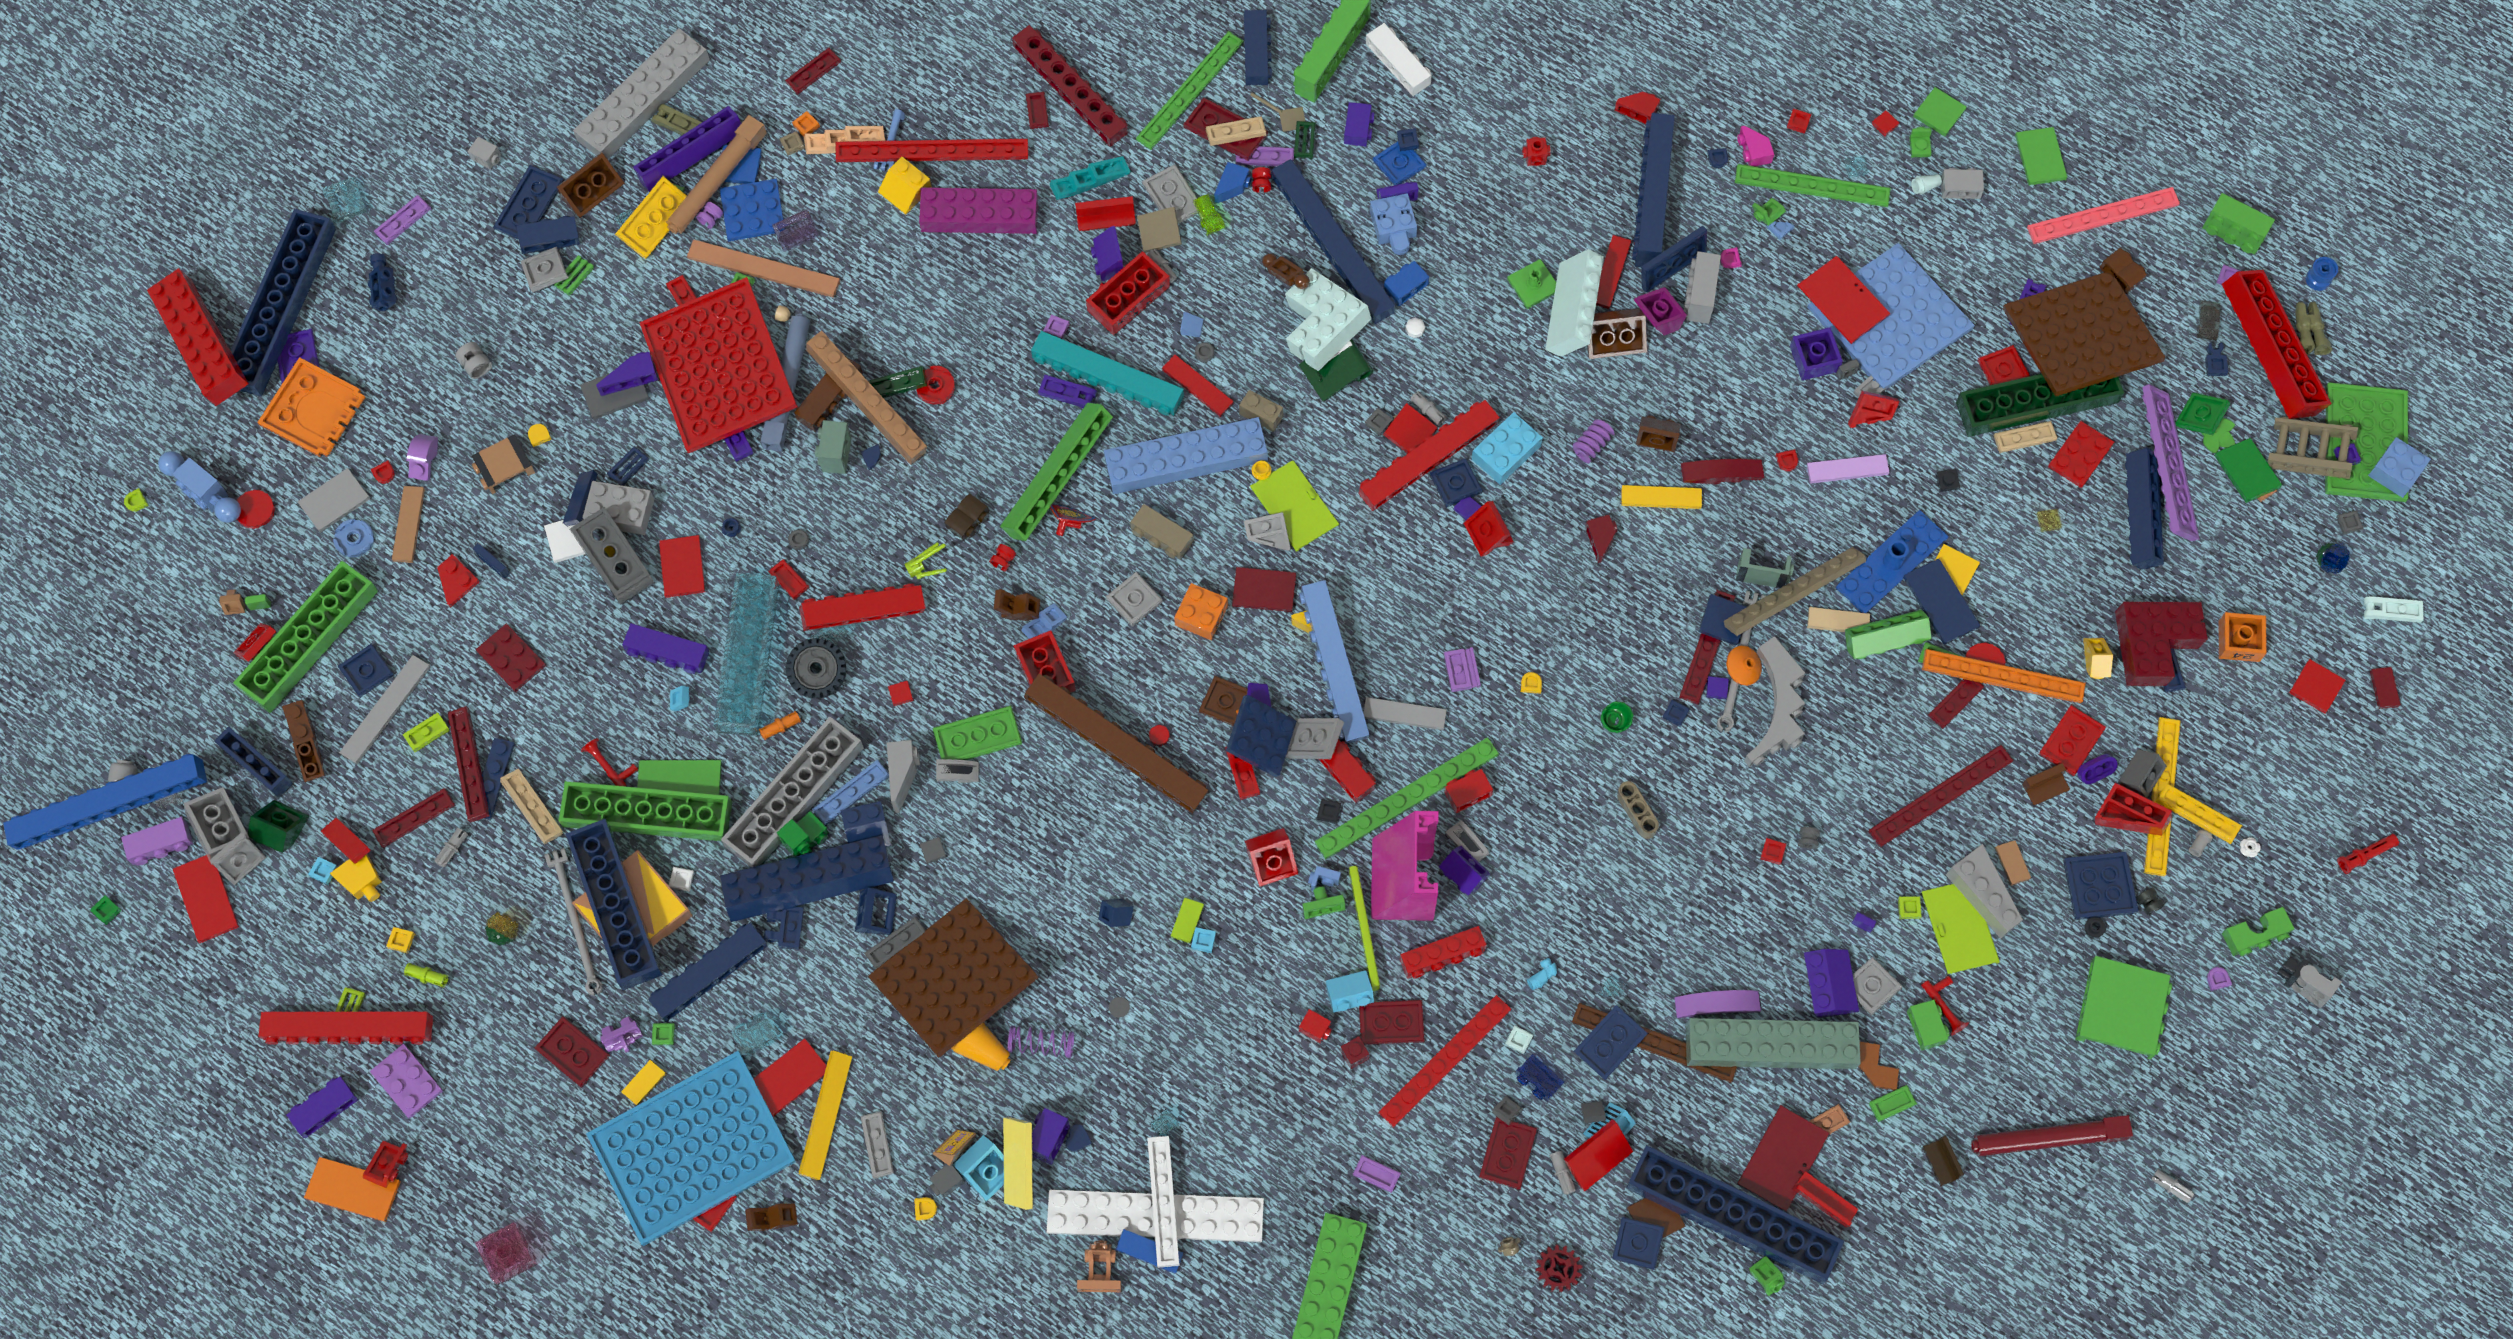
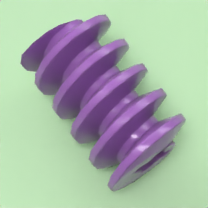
M1594 420L1592 425L1578 438V442L1573 444L1575 454L1582 461L1589 464L1591 462L1589 457L1595 458V452L1601 451L1599 446L1605 447V441L1611 440L1609 434L1615 435L1612 427L1602 420Z

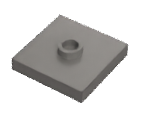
M557 246L521 261L532 293L568 278Z
M1137 572L1106 596V600L1131 627L1163 602Z
M241 832L209 861L235 885L266 857Z
M1873 957L1853 974L1857 1001L1871 1016L1902 989V985Z

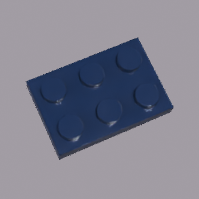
M1615 1005L1573 1052L1601 1078L1606 1080L1648 1033L1620 1007Z

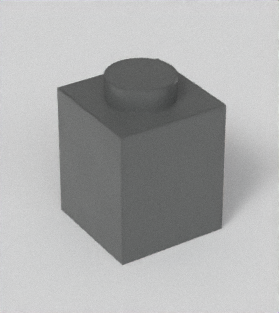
M952 1164L944 1166L929 1178L932 1182L930 1185L932 1191L936 1196L941 1194L943 1198L964 1184L962 1177Z

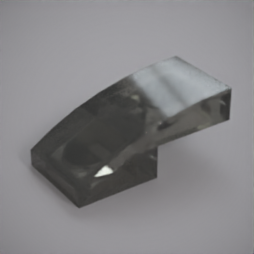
M2201 300L2199 304L2197 338L2217 341L2220 324V303Z

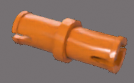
M793 711L759 728V732L765 741L780 732L781 734L784 733L786 729L801 723V720L796 711Z

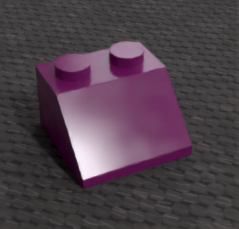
M1665 287L1634 299L1653 326L1664 336L1678 331L1687 317V314Z

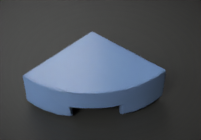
M1776 221L1769 226L1767 225V228L1779 240L1795 227L1789 222Z

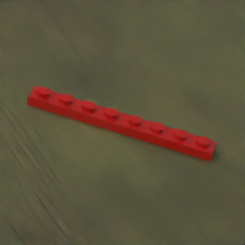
M1496 995L1378 1113L1394 1128L1512 1009Z

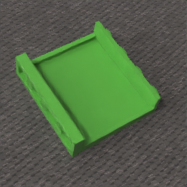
M2095 956L2090 963L2075 1040L2084 1042L2088 1039L2148 1055L2147 1059L2151 1060L2160 1051L2161 1043L2158 1042L2159 1034L2162 1035L2165 1024L2162 1022V1017L2168 1009L2166 996L2170 994L2172 989V983L2169 982L2171 975Z

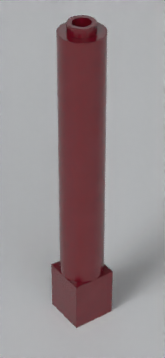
M2129 1115L2103 1118L2098 1121L1975 1135L1974 1140H1971V1149L1973 1153L1980 1157L2097 1142L2125 1141L2133 1137Z

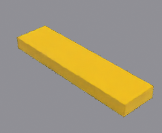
M1622 485L1621 506L1701 509L1702 488Z
M2168 783L2157 800V803L2229 844L2233 842L2242 827L2239 823Z

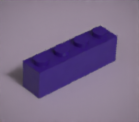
M632 623L622 644L626 654L637 658L640 655L649 662L657 663V661H660L665 666L673 669L676 666L681 667L690 674H695V672L702 673L710 652L707 645Z

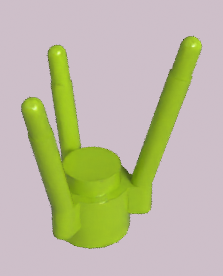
M937 542L915 558L909 560V562L904 563L910 577L916 576L917 579L925 576L946 572V568L922 572L925 569L922 561L946 547V544L943 543L939 546Z

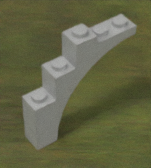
M1775 636L1757 650V655L1765 666L1771 680L1774 693V712L1767 734L1758 746L1746 755L1744 762L1748 767H1751L1753 764L1756 766L1760 765L1766 759L1764 756L1769 753L1775 754L1782 748L1781 745L1786 751L1791 747L1796 749L1803 743L1802 738L1805 734L1793 720L1803 713L1802 709L1805 702L1794 689L1803 683L1805 672Z

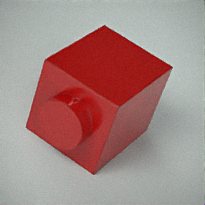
M1310 1009L1299 1025V1032L1320 1044L1323 1039L1327 1040L1333 1029L1330 1028V1020Z

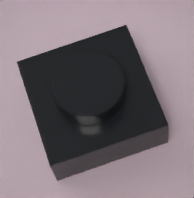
M1956 469L1936 472L1940 492L1960 489Z

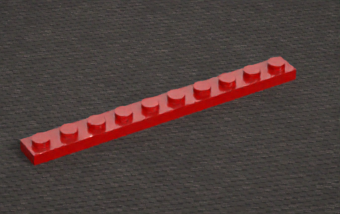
M1028 139L835 142L836 162H897L901 157L907 161L1028 159Z

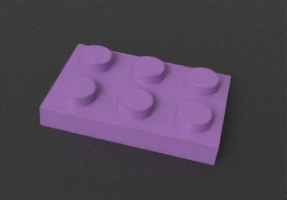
M404 1044L370 1071L409 1119L443 1092Z

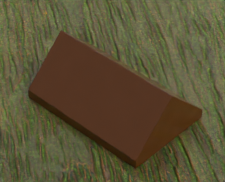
M601 152L556 188L561 199L581 218L625 183Z

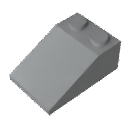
M912 740L887 742L890 795L895 813H900L917 773V765H920L917 746H913Z

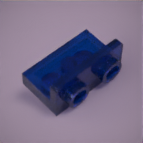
M1533 1054L1515 1072L1516 1079L1523 1086L1528 1085L1533 1090V1095L1541 1101L1544 1099L1548 1102L1564 1084V1081Z

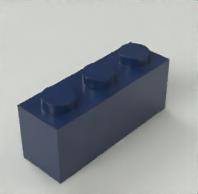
M562 216L559 219L553 220L542 219L540 222H523L520 225H516L521 254L546 251L556 246L557 248H565L580 244L575 216Z

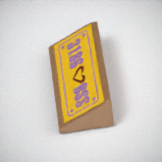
M956 1129L933 1152V1155L950 1166L973 1143L976 1133Z

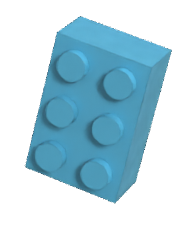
M1513 412L1473 450L1472 460L1501 485L1541 447L1543 437Z

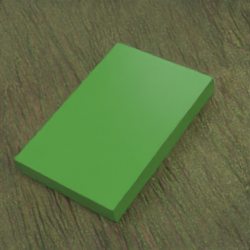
M2054 127L2016 132L2015 137L2028 186L2067 179Z

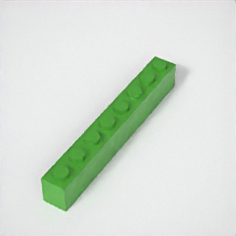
M1087 403L1005 518L1000 527L1011 538L1022 541L1028 539L1109 424L1113 416L1101 404Z

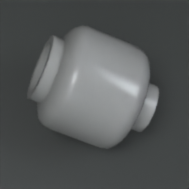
M117 759L116 762L110 765L108 781L117 782L123 780L127 775H136L138 768L133 765L134 762Z

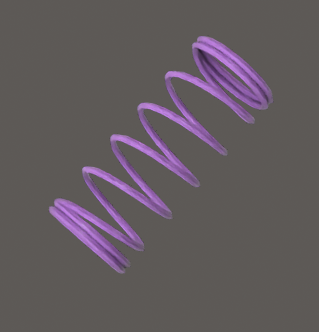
M1015 1026L1010 1027L1008 1036V1052L1011 1053L1015 1048L1014 1041L1012 1045V1039H1015L1016 1033ZM1018 1026L1016 1040L1018 1038L1019 1050L1023 1054L1027 1048V1043L1022 1052L1020 1042V1026ZM1030 1027L1028 1031L1027 1041L1030 1037V1050L1031 1053L1034 1055L1038 1050V1045L1033 1053L1032 1028ZM1041 1028L1038 1038V1044L1041 1039L1042 1053L1044 1056H1046L1049 1051V1047L1046 1053H1044L1043 1029ZM1052 1030L1049 1043L1052 1041L1053 1053L1057 1057L1061 1050L1059 1049L1056 1055L1054 1030ZM1064 1030L1061 1045L1064 1039L1065 1056L1071 1058L1073 1053L1071 1044L1073 1048L1074 1032H1069L1066 1052V1032Z

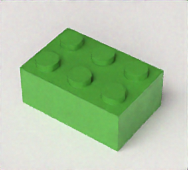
M2221 193L2202 228L2208 234L2217 235L2223 238L2226 243L2240 247L2245 253L2255 255L2275 219Z

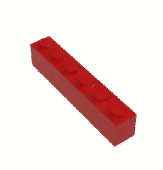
M906 584L903 588L895 589L892 586L886 587L883 591L879 592L871 589L864 591V594L858 595L855 592L844 594V597L838 598L835 595L824 597V600L818 601L815 598L806 599L799 607L803 630L808 631L923 613L926 608L921 585Z

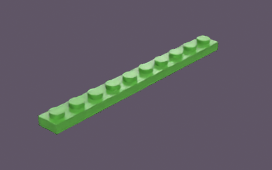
M1487 737L1315 841V845L1326 860L1441 791L1447 786L1446 784L1456 778L1458 780L1461 779L1469 771L1475 770L1497 757L1499 753Z

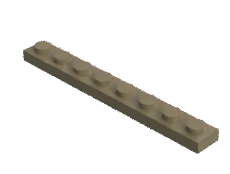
M1851 547L1724 620V625L1738 636L1865 563L1866 557L1863 553Z

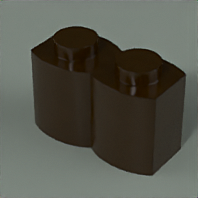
M969 493L945 520V527L963 541L967 538H972L977 531L976 527L980 523H985L988 519L989 508Z

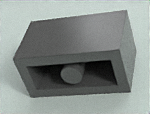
M2138 749L2118 782L2121 786L2147 798L2167 766L2159 754Z

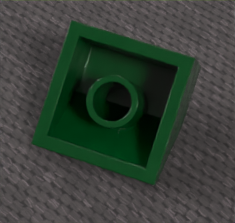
M273 800L250 817L247 834L249 838L283 853L293 846L309 815Z

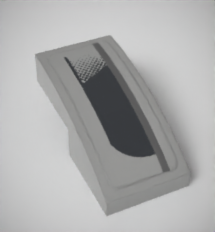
M938 759L936 760L937 782L958 781V783L979 782V762Z
M1462 820L1445 832L1446 836L1457 847L1462 846L1478 862L1489 854L1486 847Z

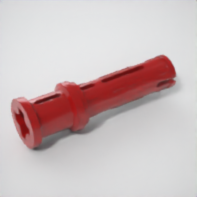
M2390 834L2363 849H2354L2351 854L2345 857H2338L2337 863L2343 873L2349 874L2352 869L2358 866L2363 867L2368 860L2393 847H2397L2399 840L2394 834Z

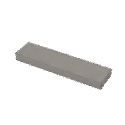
M1366 697L1363 714L1365 719L1444 730L1447 709Z

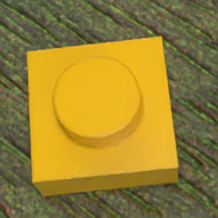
M393 927L386 947L409 953L415 933Z

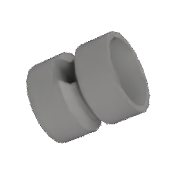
M476 342L466 343L456 352V359L472 379L480 378L492 368V363L483 354L482 349Z

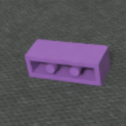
M183 817L121 837L127 860L133 865L138 866L146 864L149 859L164 858L169 852H181L188 849V846L193 845L188 822Z

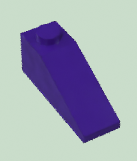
M640 352L635 356L629 357L596 384L600 395L604 396L658 381L650 352Z

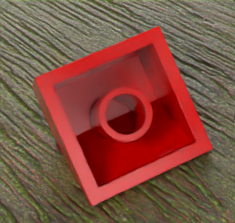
M1284 828L1244 841L1259 887L1299 874L1290 840Z

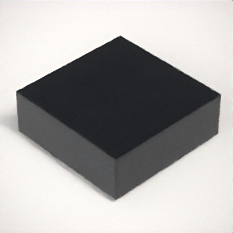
M1321 799L1317 820L1337 824L1341 803Z

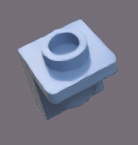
M1317 866L1315 872L1311 871L1308 881L1311 884V891L1316 888L1318 880L1322 881L1321 883L1326 886L1339 885L1341 872Z

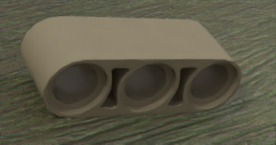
M1630 781L1623 782L1617 792L1620 804L1640 836L1645 839L1653 838L1659 827L1658 820L1637 786ZM1629 790L1632 795L1625 796L1622 791ZM1639 807L1643 812L1637 814L1633 811V808ZM1649 824L1653 827V830L1647 831L1643 826Z

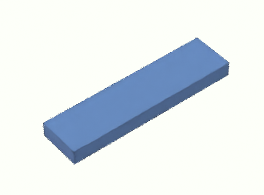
M877 759L812 809L825 826L841 815L840 810L850 808L889 778V772Z

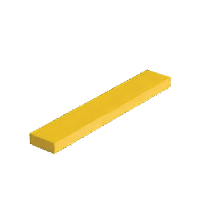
M834 1050L830 1051L799 1175L815 1180H820L852 1056Z

